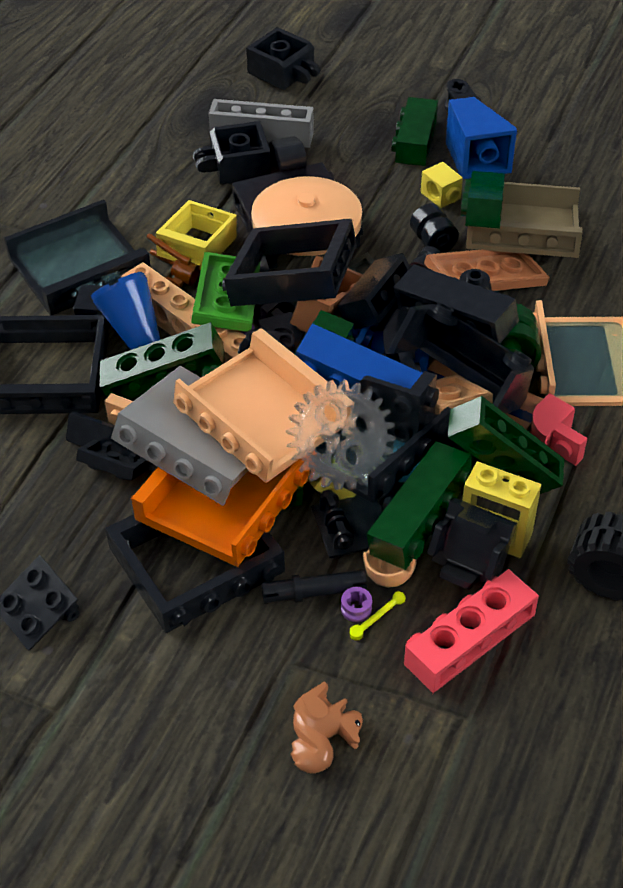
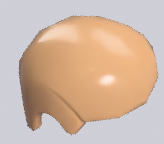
M369 549L367 552H363V561L368 577L377 585L387 588L397 587L405 583L411 577L416 567L415 559L404 570L371 556Z

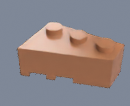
M316 255L311 268L320 267L323 257ZM347 268L336 298L297 301L290 324L303 332H307L320 310L337 317H342L337 305L363 274Z

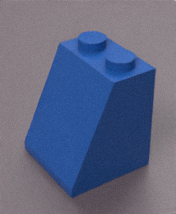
M475 97L449 100L446 145L460 176L463 179H470L472 171L512 173L517 134L516 127Z

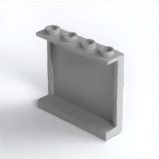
M179 366L118 413L111 439L223 506L226 503L231 488L248 472V469L233 454L226 452L222 445L209 433L203 432L199 425L187 414L177 409L173 403L175 381L180 378L189 386L201 378L184 367Z

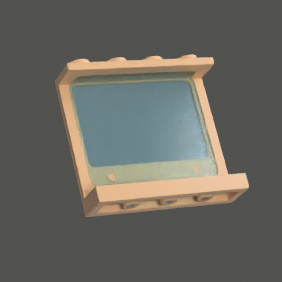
M536 300L533 314L537 320L538 336L541 345V359L535 367L536 372H541V376H539V393L544 394L545 397L550 393L571 406H623V317H545L542 300Z

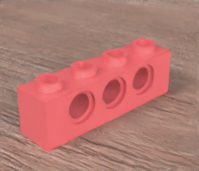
M506 570L500 576H495L491 581L488 580L476 594L465 596L458 604V607L449 614L443 613L437 617L432 626L422 634L420 632L414 634L405 645L404 665L432 693H435L535 615L539 595L511 570ZM438 646H446V647H448V648H447V649H442V648H439Z

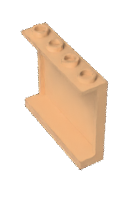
M262 328L252 333L248 349L188 386L180 378L175 381L173 401L180 412L187 414L199 425L203 432L209 433L222 445L226 452L233 454L246 466L249 472L256 474L265 483L347 426L354 405L353 401Z

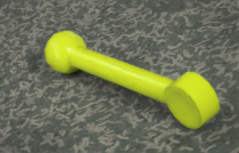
M401 591L395 592L392 600L361 625L352 626L349 631L351 639L356 641L362 639L364 631L396 604L401 605L405 602V594Z

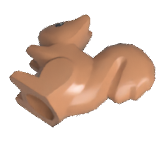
M325 681L303 694L293 706L295 710L293 725L299 739L292 742L293 751L291 756L295 761V765L301 771L307 773H318L331 765L334 758V750L329 741L330 737L338 734L354 749L358 748V743L360 742L359 732L363 722L361 713L355 710L343 713L348 702L346 698L331 704L326 698L328 684Z

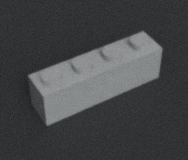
M213 99L209 111L210 131L214 127L260 121L268 144L271 140L296 136L303 143L304 147L310 148L314 133L313 107Z

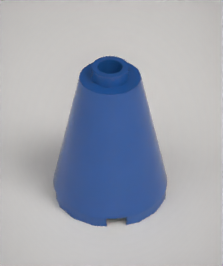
M143 272L117 279L118 283L112 286L107 284L91 295L93 303L130 350L161 340L148 280Z

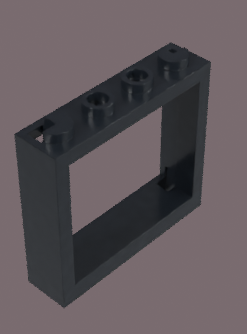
M352 218L252 228L236 259L230 266L226 277L222 281L223 291L227 292L230 307L336 298L357 246ZM327 250L320 267L254 273L262 256Z
M103 315L0 316V343L95 342L89 383L0 384V414H65L73 411L78 413H98L101 396L100 361L106 359L109 337L106 318Z
M134 514L105 528L110 550L165 633L181 625L186 626L191 620L207 612L210 613L217 610L222 604L235 597L246 595L251 589L261 585V582L273 581L274 577L285 572L284 551L269 532H264L257 541V546L263 552L262 554L240 564L239 567H234L166 601L132 551L133 548L164 533L135 520Z

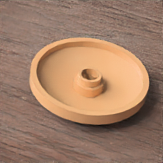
M295 177L279 181L263 190L257 196L252 206L253 228L352 218L356 237L362 224V207L358 197L343 184L321 177ZM327 250L290 253V255L316 256L326 254Z

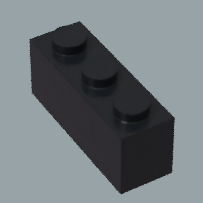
M403 253L375 260L337 305L342 318L354 323V330L379 324L397 302L393 287L411 268Z

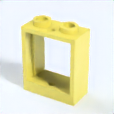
M188 200L156 232V238L183 256L190 258L191 262L199 265L201 270L204 252L222 254L237 238V215ZM194 228L213 235L207 241L186 234ZM156 245L157 256L172 261L177 260Z
M477 461L464 485L462 501L477 506V496L519 510L520 517L518 521L482 508L517 523L508 554L518 558L522 557L533 533L542 484Z

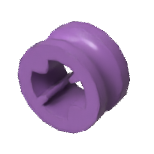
M351 587L343 593L341 597V612L344 618L351 622L367 620L372 612V596L369 591L361 587ZM359 601V605L362 604V607L354 608V604L351 606V602Z

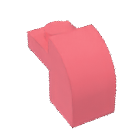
M549 393L537 404L533 411L530 433L565 460L576 466L583 459L587 437L571 428L575 408Z

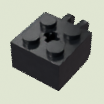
M278 27L246 48L247 73L283 90L296 81L307 84L311 80V76L316 77L321 71L319 65L314 62V46L312 43Z
M260 121L214 127L210 131L211 146L199 147L193 152L197 170L201 173L217 171L220 184H232L271 174L270 149Z

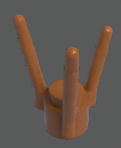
M147 234L149 240L177 259L172 261L159 257L156 250H150V254L173 265L171 275L174 278H165L180 288L184 283L192 286L198 278L200 266L192 263L190 258L183 256L152 234Z

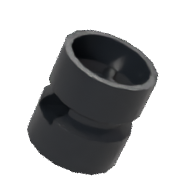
M435 203L421 206L413 213L410 219L412 230L422 240L425 247L432 246L441 253H446L454 247L459 239L458 229L447 218L440 206Z

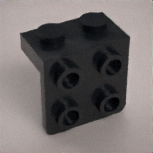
M424 371L411 389L371 376H364L360 380L361 427L367 431L406 443L437 416L435 414V405L439 398V389H436L437 374Z

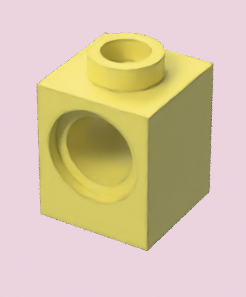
M441 162L422 171L421 193L440 206V208H443L461 199L463 177L447 164Z

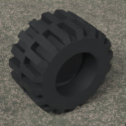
M606 512L603 515L596 513L593 514L592 518L587 517L583 524L580 525L568 557V569L570 574L575 576L574 579L577 583L583 584L586 590L596 593L597 596L607 597L614 601L623 600V514L617 515L614 512Z

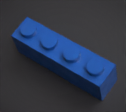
M313 323L295 354L336 389L356 397L359 401L360 380L366 375L411 389L423 374Z

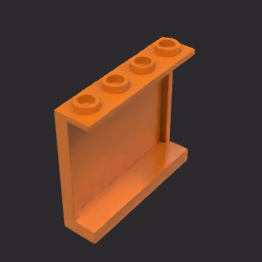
M307 454L267 483L256 474L248 471L231 488L226 503L223 506L158 467L131 498L135 520L239 567L246 556L250 557L253 554L257 541L263 533H268L271 530L275 517L279 512L289 506L297 488L304 486L310 473L309 468H307Z

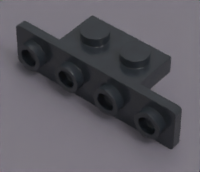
M75 411L69 414L66 440L82 446L77 449L76 461L87 464L91 469L104 470L115 474L117 478L122 480H133L146 470L154 472L158 468L156 465L111 439L115 425Z

